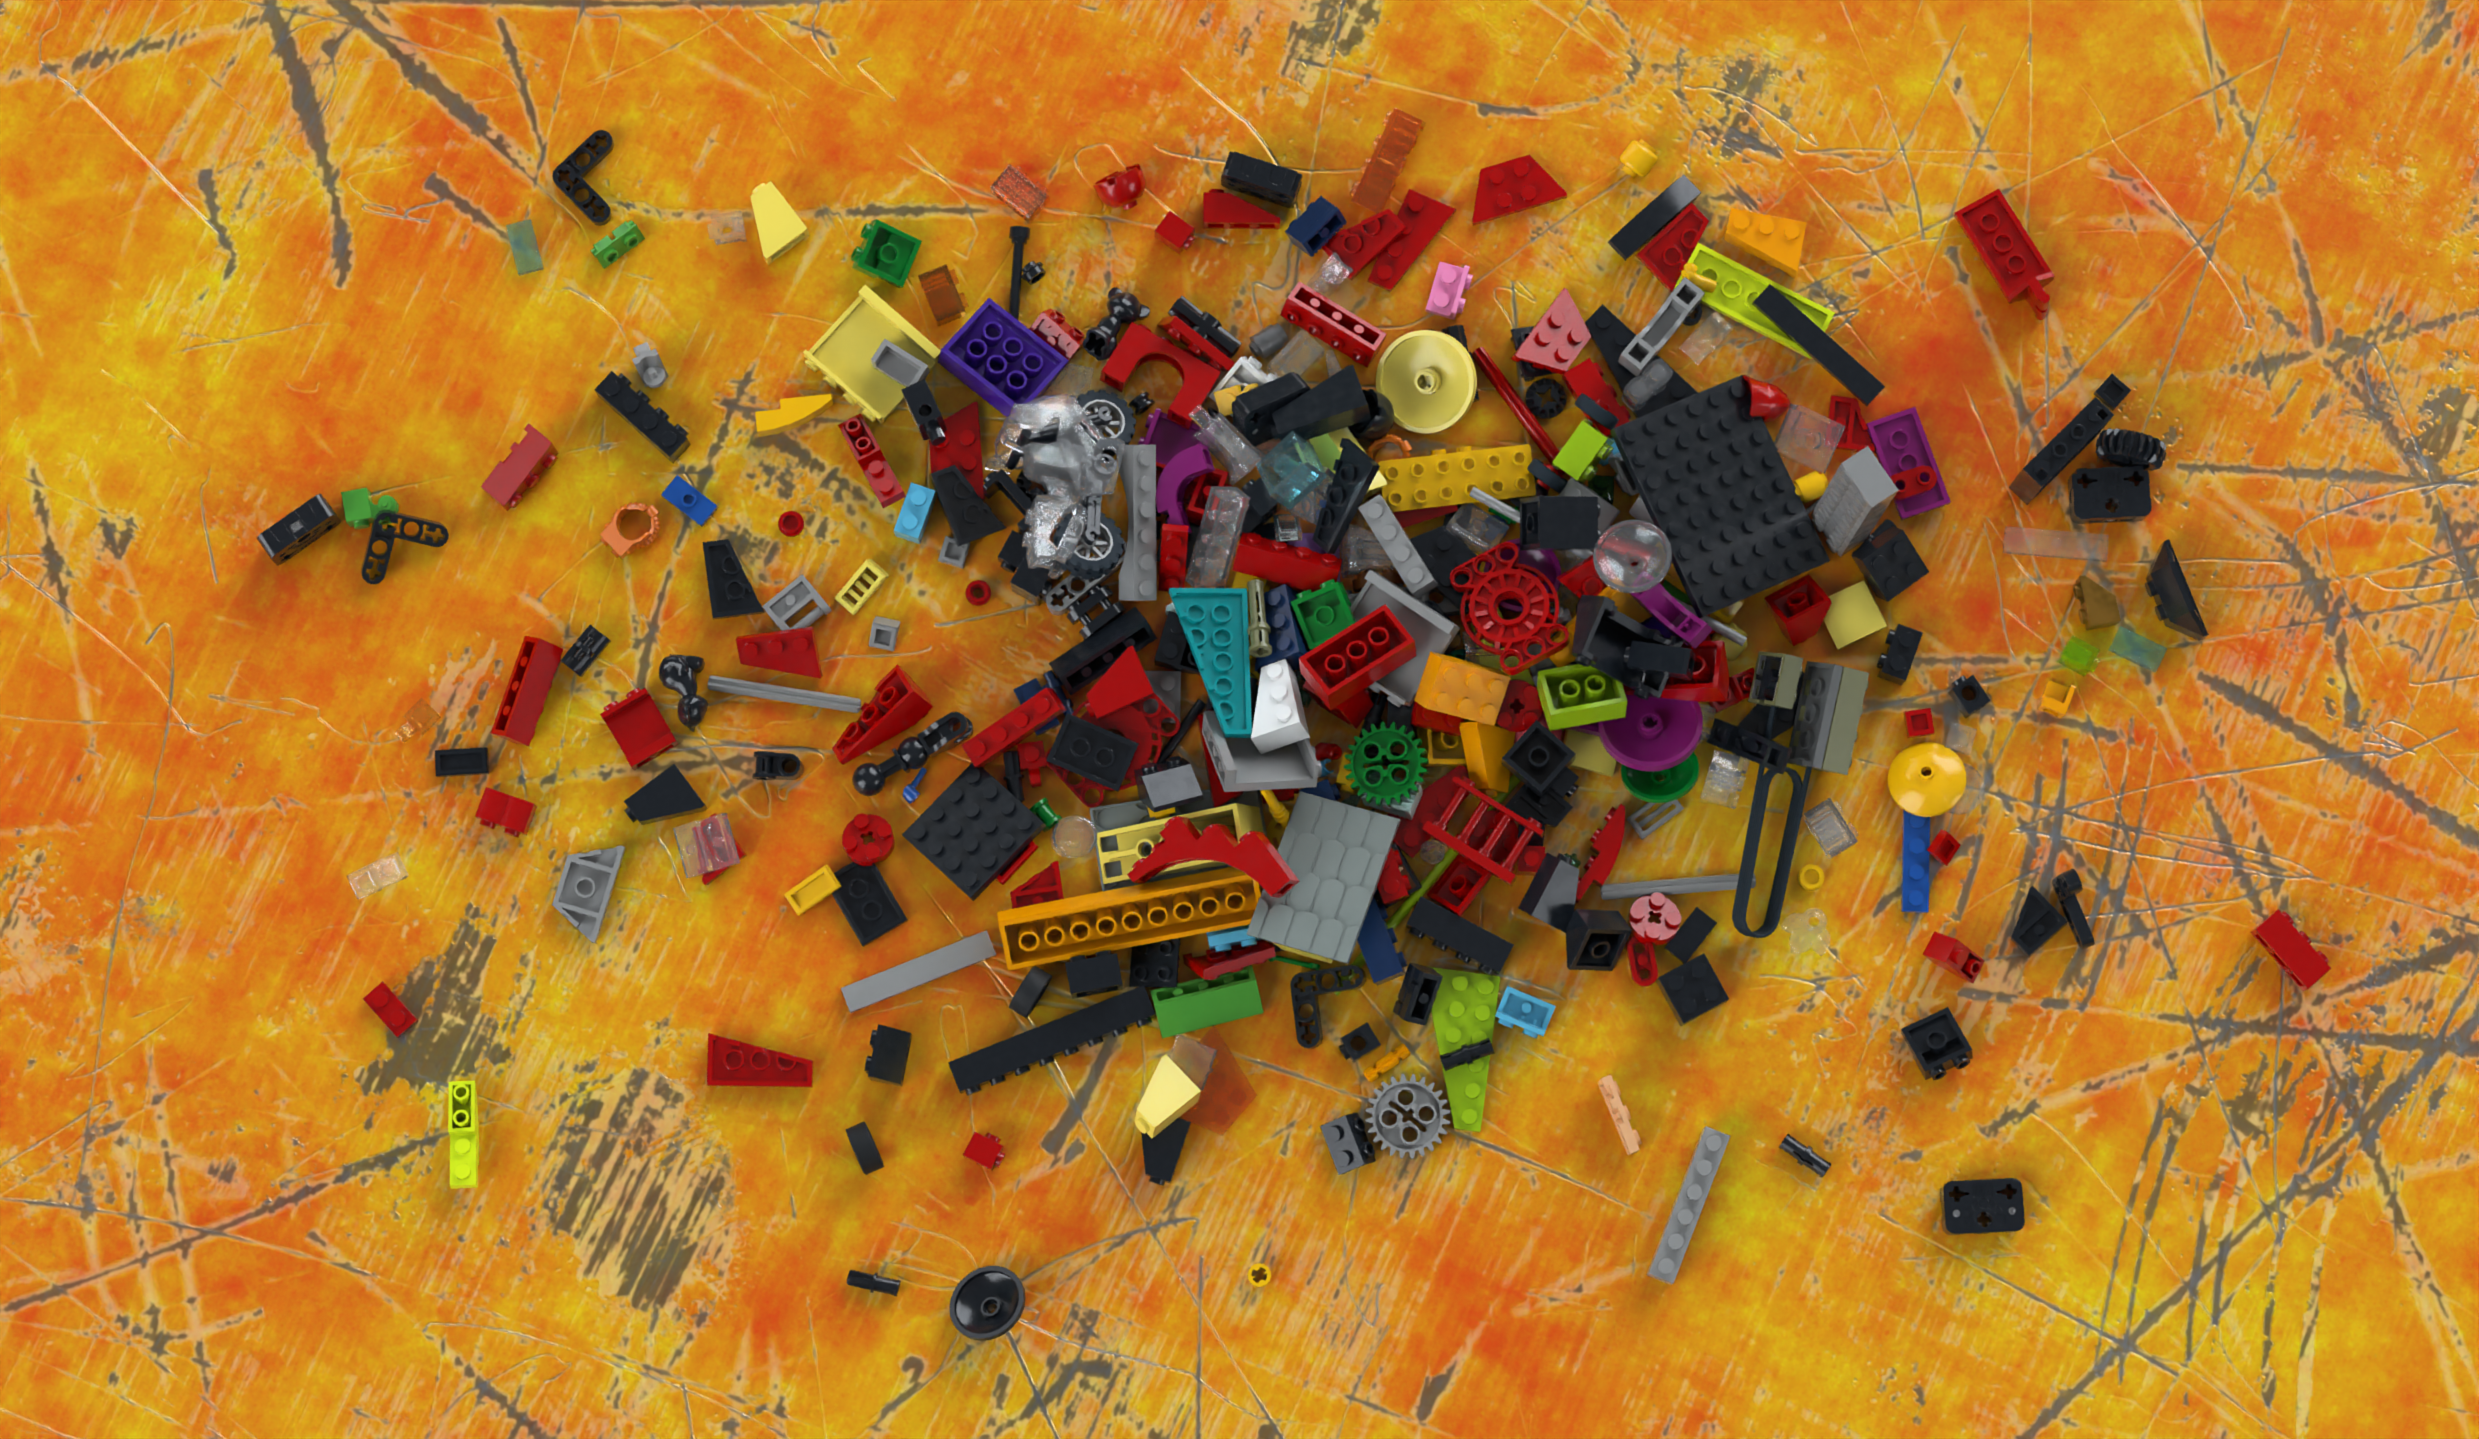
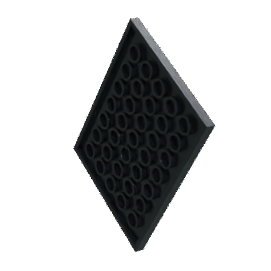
M1742 375L1613 428L1610 431L1698 618L1705 617L1830 561L1799 495L1795 493L1796 488L1762 417L1749 414L1751 394Z

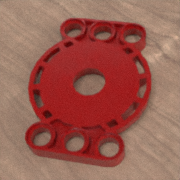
M1503 542L1454 568L1450 573V581L1455 591L1464 592L1460 611L1462 624L1467 635L1474 644L1484 651L1501 655L1500 665L1504 673L1516 675L1565 649L1570 642L1568 629L1564 625L1557 624L1560 612L1559 599L1551 581L1536 568L1519 564L1520 555L1518 547L1512 542ZM1506 549L1515 552L1514 557L1510 560H1504L1500 557V554ZM1481 562H1489L1492 564V568L1488 572H1480L1478 565ZM1466 574L1469 576V580L1466 584L1459 585L1455 582L1456 576ZM1544 583L1550 588L1552 594L1547 593L1543 585ZM1515 599L1522 604L1523 609L1519 617L1505 620L1498 615V606L1504 600ZM1551 602H1555L1554 616L1550 613ZM1466 603H1469V614L1465 617ZM1467 624H1473V627L1477 632L1475 636L1470 631ZM1557 631L1565 634L1564 640L1559 643H1555L1550 639L1551 635ZM1484 639L1488 643L1495 645V647L1485 645L1481 640ZM1532 644H1538L1542 647V651L1537 655H1531L1527 652ZM1510 656H1515L1519 659V663L1511 668L1504 664L1505 660Z
M1156 694L1100 720L1095 715L1090 717L1088 710L1080 718L1106 730L1117 729L1123 733L1125 738L1139 744L1124 780L1130 779L1131 783L1121 786L1120 790L1137 785L1134 770L1141 769L1142 765L1151 763L1149 759L1153 746H1157L1156 756L1153 760V763H1157L1161 754L1162 736L1173 737L1180 730L1179 719ZM1087 699L1080 704L1071 715L1076 716L1085 707V702L1089 700ZM1148 699H1154L1158 702V710L1153 714H1149L1144 710L1143 705ZM1165 718L1175 720L1176 728L1173 732L1167 733L1162 730L1161 723ZM1153 734H1157L1158 740H1153ZM1052 748L1047 751L1045 760H1047ZM1046 761L1053 772L1087 807L1100 806L1104 801V790L1115 791L1085 777H1082V781L1079 784L1073 785L1069 783L1067 778L1070 771ZM1089 789L1099 791L1100 799L1098 802L1091 804L1086 801L1085 794Z

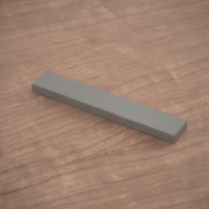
M986 930L842 987L841 990L850 1013H853L994 957L996 952Z

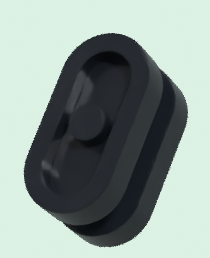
M1099 584L1088 593L1090 597L1083 602L1077 600L1067 609L1069 613L1066 617L1073 625L1079 621L1083 624L1084 627L1079 633L1084 640L1120 617L1126 611V608L1120 601L1115 604L1110 602L1109 598L1114 593L1108 585L1102 587ZM1101 606L1104 612L1092 620L1089 614Z

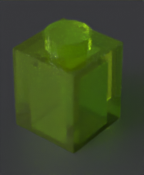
M2072 635L2068 639L2057 662L2085 676L2089 671L2094 672L2098 666L2100 658L2097 655L2100 650Z

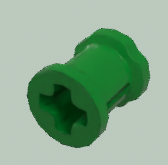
M1046 797L1029 809L1046 825L1042 830L1043 832L1053 828L1062 819L1049 806Z

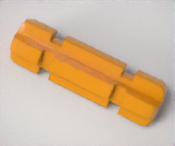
M1405 1044L1399 1045L1394 1049V1052L1391 1051L1375 1062L1373 1067L1370 1066L1365 1069L1363 1074L1368 1082L1375 1081L1379 1078L1378 1075L1385 1074L1398 1065L1400 1060L1403 1061L1408 1058L1411 1053Z

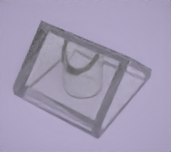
M1466 503L1462 504L1448 522L1446 529L1469 549L1480 555L1497 546L1508 531L1509 526L1474 504Z

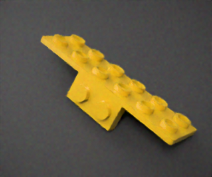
M1525 444L1473 451L1471 446L1456 448V453L1446 454V449L1432 450L1430 456L1378 462L1380 465L1379 472L1387 482V485L1381 488V496L1385 499L1392 512L1480 502L1469 496L1473 487L1478 488L1497 500L1536 495L1534 475L1527 469L1532 462L1531 446Z

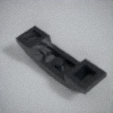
M1718 718L1714 719L1706 741L1721 749L1761 764V766L1779 774H1784L1792 749Z

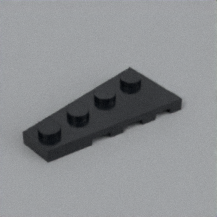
M1346 438L1341 440L1340 447L1343 448L1340 459L1335 460L1333 467L1336 473L1332 485L1328 484L1326 491L1327 503L1325 507L1321 508L1312 538L1315 543L1329 554H1335L1380 468L1379 464L1350 439Z

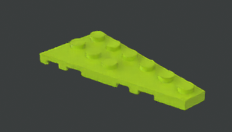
M1430 967L1443 976L1431 1010L1439 1055L1453 1052L1462 1048L1461 1045L1466 1044L1468 1046L1486 1038H1489L1492 1044L1500 976ZM1490 1055L1473 1061V1064L1468 1065L1466 1063L1448 1071L1444 1070L1442 1064L1454 1129L1473 1132L1481 1131Z

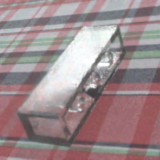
M1211 486L1185 579L1193 588H1225L1250 500V497L1238 487Z

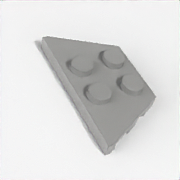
M624 846L568 855L552 905L595 944L626 850Z

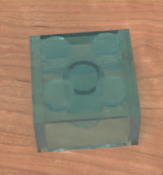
M1291 431L1256 464L1269 495L1289 510L1301 502L1307 494L1327 477L1313 445L1294 431Z

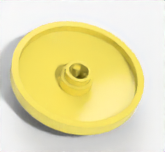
M1419 330L1399 337L1386 349L1378 364L1376 390L1385 395L1392 403L1394 422L1412 432L1435 433L1454 426L1469 411L1476 394L1477 376L1471 356L1459 341L1440 331Z

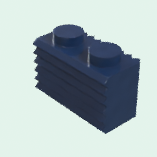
M1320 196L1315 202L1308 205L1307 210L1298 219L1290 223L1285 233L1295 246L1313 257L1314 253H1317L1322 246H1325V243L1332 239V235L1339 232V229L1343 228L1347 221L1334 204Z

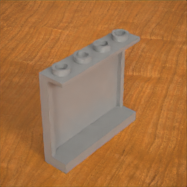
M1369 570L1364 578L1367 580L1366 584L1350 607L1355 621H1359L1386 604L1415 640L1416 657L1368 687L1377 693L1382 690L1389 695L1387 700L1398 707L1402 704L1410 707L1415 699L1430 651L1444 654L1460 627L1379 573Z
M1204 711L1202 735L1224 792L1317 786V778L1322 774L1321 762L1316 759L1315 747L1310 745V738L1261 754L1251 738H1225L1215 712Z

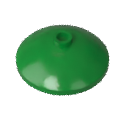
M1693 752L1682 763L1661 771H1640L1622 764V781L1626 789L1638 799L1651 803L1671 802L1683 797L1695 786L1699 777V762L1696 754Z

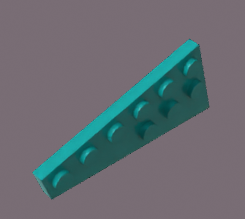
M1169 588L1170 597L1224 737L1251 738L1247 588Z

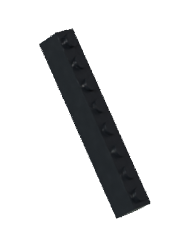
M1142 985L948 1063L960 1093L966 1092L967 1096L981 1091L980 1086L991 1083V1086L1006 1081L1005 1076L1015 1073L1016 1076L1023 1075L1031 1071L1030 1066L1037 1063L1042 1067L1054 1062V1057L1060 1054H1064L1065 1057L1079 1052L1078 1047L1085 1044L1093 1047L1104 1042L1103 1037L1112 1034L1115 1038L1128 1032L1127 1028L1137 1024V1027L1141 1028L1151 1024V1018L1156 1017L1146 989Z

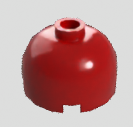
M1134 164L1126 167V171H1116L1102 178L1093 187L1105 205L1112 208L1123 207L1124 210H1128L1138 204L1136 200L1143 195L1146 180L1140 165Z

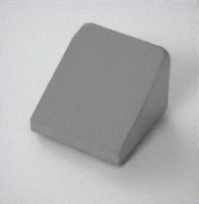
M876 616L872 623L869 646L894 651L900 621Z

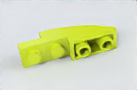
M475 1080L449 1082L451 1189L478 1187L479 1165Z

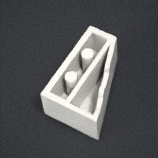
M1286 659L1261 667L1251 740L1259 752L1263 754L1310 737L1296 674Z

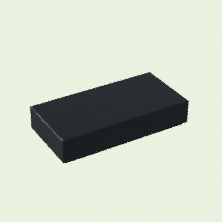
M488 748L435 750L436 777L489 774Z
M1696 907L1677 931L1676 936L1664 949L1683 964L1686 963L1717 922Z

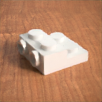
M1243 356L1239 358L1213 392L1239 384L1241 391H1243L1249 384L1257 383L1258 386H1261L1278 377L1272 373L1268 375L1260 369L1262 364L1253 356L1249 358ZM1212 392L1209 395V397L1216 402L1214 393Z

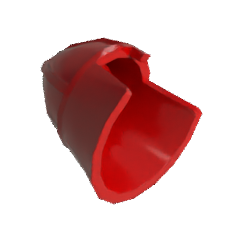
M1742 375L1751 394L1749 413L1751 416H1761L1764 423H1767L1782 416L1791 406L1786 393L1776 385Z

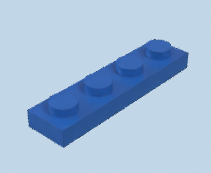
M1903 810L1901 912L1928 913L1930 853L1927 849L1930 846V817L1916 816Z

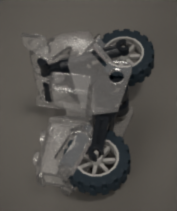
M1090 390L1085 395H1079L1078 398L1068 394H1053L1033 399L1025 404H1014L1011 414L1005 419L994 442L995 455L989 458L985 465L986 470L999 472L1003 469L1006 474H1011L1014 469H1023L1027 479L1042 484L1047 495H1036L1030 509H1027L1025 524L1029 525V530L1024 533L1022 547L1027 548L1026 559L1028 568L1035 569V567L1049 569L1048 575L1053 579H1057L1066 570L1070 571L1074 577L1082 576V579L1089 580L1090 577L1099 579L1103 574L1105 576L1108 575L1116 567L1123 553L1124 539L1120 536L1122 532L1119 527L1116 528L1113 519L1106 518V514L1101 512L1103 496L1113 494L1125 446L1129 445L1135 433L1136 419L1133 418L1134 412L1131 407L1128 408L1127 402L1123 398L1119 399L1118 395L1113 392L1109 394L1106 393V390H1099L1098 392ZM1109 428H1118V433L1115 435ZM1057 528L1053 536L1054 542L1052 543L1049 538L1053 529ZM1097 548H1105V554L1103 555ZM1092 552L1097 558H1089V555Z

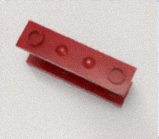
M1454 776L1452 781L1455 785L1459 786L1438 821L1435 820L1431 823L1427 820L1422 827V831L1512 886L1517 879V876L1513 873L1515 870L1513 866L1534 833L1541 838L1544 836V830L1540 829L1542 824L1532 817H1529L1527 820L1475 789L1476 783L1467 777L1462 776L1459 779ZM1470 793L1481 801L1460 834L1457 833L1454 837L1446 832L1448 829L1446 826L1466 794ZM1491 806L1503 815L1483 847H1479L1476 851L1468 846L1470 843L1469 838ZM1514 820L1524 826L1525 829L1505 861L1497 864L1491 860L1493 856L1491 852L1510 822Z

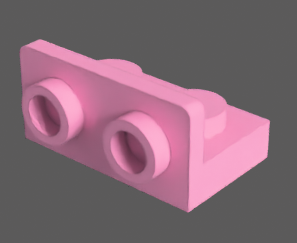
M1439 262L1425 312L1455 320L1457 313L1462 314L1466 299L1461 298L1464 289L1469 290L1473 275L1468 274L1469 266L1465 265L1464 268Z

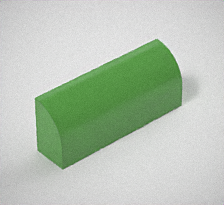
M1252 965L1246 966L1238 972L1221 974L1219 978L1214 980L1198 978L1179 983L1177 988L1163 987L1151 990L1162 1039L1264 1013Z

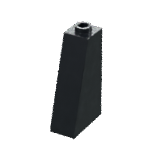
M1353 364L1345 367L1272 413L1274 424L1270 425L1274 440L1280 439L1282 447L1285 448L1371 419L1368 404Z

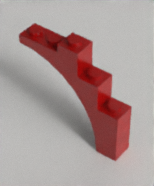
M1181 816L1172 817L1165 823V828L1160 832L1165 842L1157 843L1151 849L1152 853L1148 857L1141 858L1132 866L1133 870L1127 874L1133 883L1144 884L1159 872L1177 864L1196 860H1213L1226 863L1243 871L1257 881L1271 897L1281 898L1300 882L1263 832L1249 831L1239 839V843L1226 825L1211 824L1202 831L1203 835L1201 836L1190 819Z

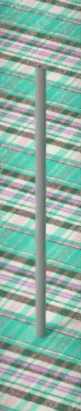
M1473 487L1469 496L1520 524L1519 511ZM1568 550L1583 559L1594 554L1590 550ZM1608 561L1616 577L1624 582L1633 585L1639 578ZM1675 598L1687 610L1697 616L1693 607ZM1708 615L1700 618L1720 635L1740 646H1743L1746 636Z

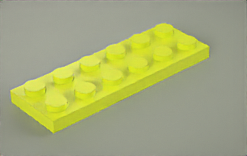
M1698 243L1688 263L1697 266L1696 274L1717 282L1713 293L1702 290L1705 294L1700 303L1811 359V356L1763 315L1752 303L1771 284L1824 332L1835 312ZM1682 275L1680 276L1679 280L1677 281V283H1676L1674 289H1675V288L1679 285V283L1683 280Z

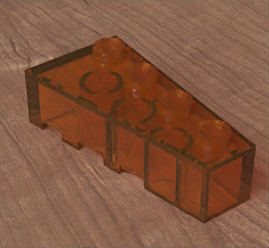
M1394 108L1393 112L1388 111L1382 124L1386 126L1382 136L1379 134L1376 136L1372 145L1375 151L1371 159L1366 158L1361 168V172L1364 173L1360 182L1355 181L1350 195L1353 196L1352 202L1376 213L1383 211L1396 185L1395 179L1400 176L1406 165V156L1413 151L1417 143L1418 130L1423 131L1426 125L1423 120L1397 108Z

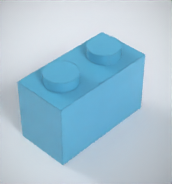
M912 482L910 483L894 528L896 537L917 544L921 543L937 498L935 490Z

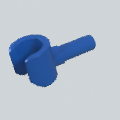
M923 767L911 784H908L903 790V798L910 804L920 795L915 788L927 772Z

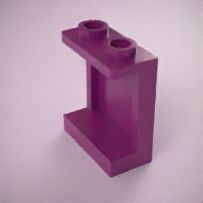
M1156 408L1155 413H1150L1147 418L1145 427L1149 429L1146 437L1141 436L1138 445H1156V462L1167 465L1174 456L1189 447L1202 444L1208 446L1209 449L1215 434V428L1206 424L1202 427L1193 423L1191 428L1187 430L1169 420L1167 414L1162 412V409Z

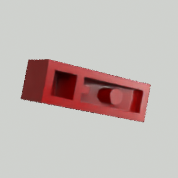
M1211 189L1209 193L1204 192L1203 229H1280L1279 217L1231 193H1224L1222 189Z

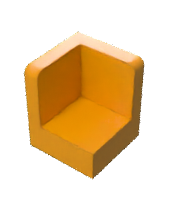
M2048 681L2037 709L2058 718H2063L2066 715L2076 686L2070 685L2065 687L2053 681Z

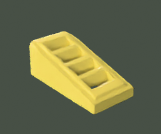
M867 559L834 599L852 615H855L889 577V574L872 559ZM868 569L878 576L876 580L866 573ZM863 577L871 584V587L867 588L859 579ZM854 585L857 586L865 594L860 596L852 587ZM847 592L858 601L856 605L845 597Z

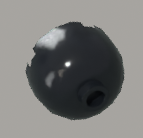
M1363 389L1371 419L1348 426L1347 428L1355 438L1371 442L1381 439L1392 428L1394 409L1390 400L1382 393L1373 389L1369 391Z

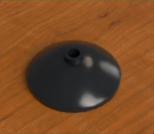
M986 1266L974 1270L960 1281L952 1294L950 1317L954 1326L961 1334L973 1340L986 1341L1002 1336L1018 1322L1023 1313L1026 1301L1024 1286L1012 1271L1004 1267Z

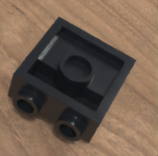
M1948 1007L1901 1029V1034L1912 1051L1914 1060L1925 1080L1931 1077L1933 1080L1941 1079L1946 1075V1070L1953 1067L1962 1069L1973 1058L1972 1048Z

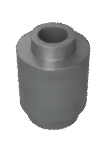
M1278 323L1275 325L1270 324L1250 337L1251 343L1249 348L1255 357L1260 356L1262 359H1265L1282 348L1284 343L1288 341V337Z

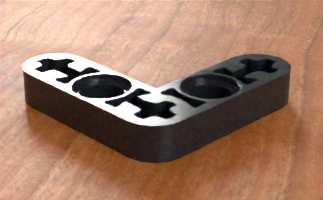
M598 130L588 137L555 168L552 175L556 186L592 223L599 226L605 225L610 221L612 216L611 209L586 183L583 177L613 150V139L610 133L604 130ZM598 138L602 140L607 138V146L605 148L603 146H599L595 150L596 154L598 155L594 157L593 153L591 152V150L588 149V147L591 146L593 150L598 145L596 141ZM580 154H587L590 156V162L586 166H579L576 163L577 157ZM562 172L565 175L570 173L568 176L574 184L572 188L564 180L559 182L561 180L559 175ZM579 189H586L589 191V197L585 201H578L575 199L576 192ZM592 202L599 210L605 208L603 211L605 216L603 218L600 216L595 218L596 214L590 207Z
M390 510L379 511L372 524L361 567L363 579L369 584H378L384 579L395 538L440 547L448 540L447 528L440 522ZM389 516L392 523L398 524V518L402 519L399 524V533L395 532L396 526L388 525L386 529H383L379 521ZM408 522H415L418 524L419 530L414 535H408L404 532V526ZM423 525H427L426 530L430 532H435L436 528H439L443 537H438L437 541H434L432 535L424 533L425 538H420L423 534ZM378 540L384 541L387 544L386 551L381 554L375 553L372 550L373 543ZM369 556L377 560L384 559L383 563L377 562L376 567L380 574H375L373 578H370L369 573L366 572L367 569H372L374 563L373 559H369Z
M2071 869L2054 878L2052 884L2080 949L2083 950L2093 946L2095 942L2076 897L2083 890L2077 872Z
M1348 965L1298 973L1292 978L1290 988L1296 1035L1301 1046L1314 1049L1323 1040L1318 995L1361 988L1366 982V973L1361 967ZM1352 970H1354V973L1359 974L1355 984L1352 981L1345 980L1342 981L1343 987H1340L1341 978L1339 972H1341L1343 977L1352 975ZM1326 974H1332L1335 978L1334 985L1329 989L1322 985V978ZM1303 978L1307 982L1315 981L1316 986L1305 987V992H1303L1302 989L1297 987V984H1300ZM1309 1003L1313 1008V1013L1309 1018H1303L1300 1014L1301 1006ZM1315 1021V1025H1309L1310 1032L1316 1034V1038H1313L1310 1044L1309 1041L1304 1040V1036L1308 1035V1026H1302V1022L1311 1023Z

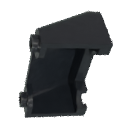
M1581 595L1577 605L1572 655L1576 657L1575 662L1586 667L1592 666L1634 690V695L1641 699L1648 700L1649 697L1660 698L1668 676L1629 669L1627 667L1628 662H1624L1626 647H1631L1632 641L1681 647L1684 641L1673 635L1670 638H1664V635L1660 634L1661 631L1649 629L1617 610L1618 607L1614 605L1615 602L1606 596Z

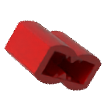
M486 787L475 817L481 820L480 825L490 829L500 826L505 828V834L519 838L520 834L527 836L537 806L526 800Z

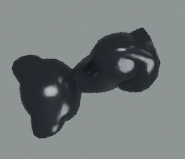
M1114 287L1108 293L1107 308L1110 315L1102 318L1097 326L1090 327L1086 333V339L1083 341L1084 349L1090 355L1096 357L1098 361L1107 360L1116 348V337L1122 323L1131 324L1137 320H1143L1150 313V309L1141 304L1135 295L1122 292L1119 288Z
M670 654L660 664L659 678L666 688L681 694L682 698L679 700L677 707L678 718L682 724L694 732L695 727L702 723L708 708L707 700L696 695L698 688L696 674L704 669L705 662L703 658L697 656Z

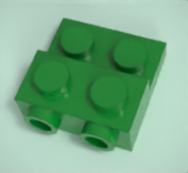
M877 219L871 221L870 224L866 223L860 234V237L864 238L860 247L856 246L851 255V260L854 261L852 268L870 277L879 278L898 288H902L922 241Z
M1334 579L1320 584L1321 589L1312 592L1311 589L1303 591L1296 595L1298 599L1291 601L1310 650L1356 622L1350 608L1352 605L1342 582L1335 583Z

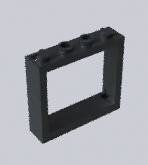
M2095 397L2021 470L2009 488L2028 505L2099 435L2114 414Z

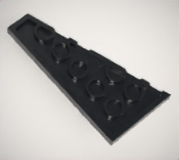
M1603 304L1585 322L1592 336L1591 338L1605 359L1607 367L1615 377L1636 419L1698 393L1658 355L1654 357L1639 377H1636L1618 362L1619 357L1636 335Z

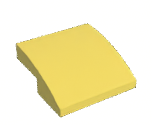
M1865 580L1829 596L1832 604L1824 618V622L1838 650L1888 627Z
M1566 729L1563 743L1576 753V758L1569 767L1589 770L1605 776H1613L1616 760L1606 751L1600 737Z

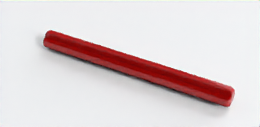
M1484 347L1477 348L1472 353L1473 359L1552 465L1553 460L1560 451ZM1562 469L1559 470L1562 475L1566 473Z

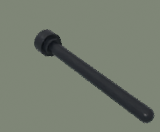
M1011 226L1009 238L1012 239L1011 243L1014 244L1009 314L1019 321L1024 245L1030 239V228Z

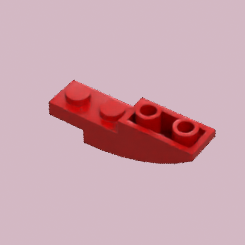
M861 413L839 424L838 426L882 508L905 498L906 495Z
M1622 804L1617 809L1612 806L1604 818L1608 822L1603 830L1597 828L1589 840L1593 843L1590 850L1598 856L1591 855L1583 867L1587 872L1582 879L1578 878L1576 903H1579L1592 882L1600 888L1603 886L1617 860L1625 828V806Z

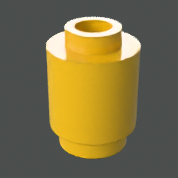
M1813 471L1793 481L1796 488L1795 493L1799 495L1803 504L1821 497L1829 485L1824 473L1819 474L1818 471Z

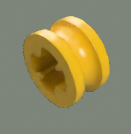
M1254 1264L1248 1270V1280L1255 1287H1264L1270 1281L1271 1271L1265 1264ZM1260 1268H1263L1266 1271L1264 1275L1267 1274V1278L1257 1283L1253 1280L1255 1276H1252L1253 1270L1258 1271Z

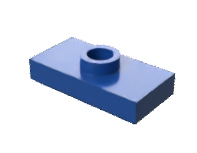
M678 475L661 494L663 498L701 527L704 526L718 508L716 504Z

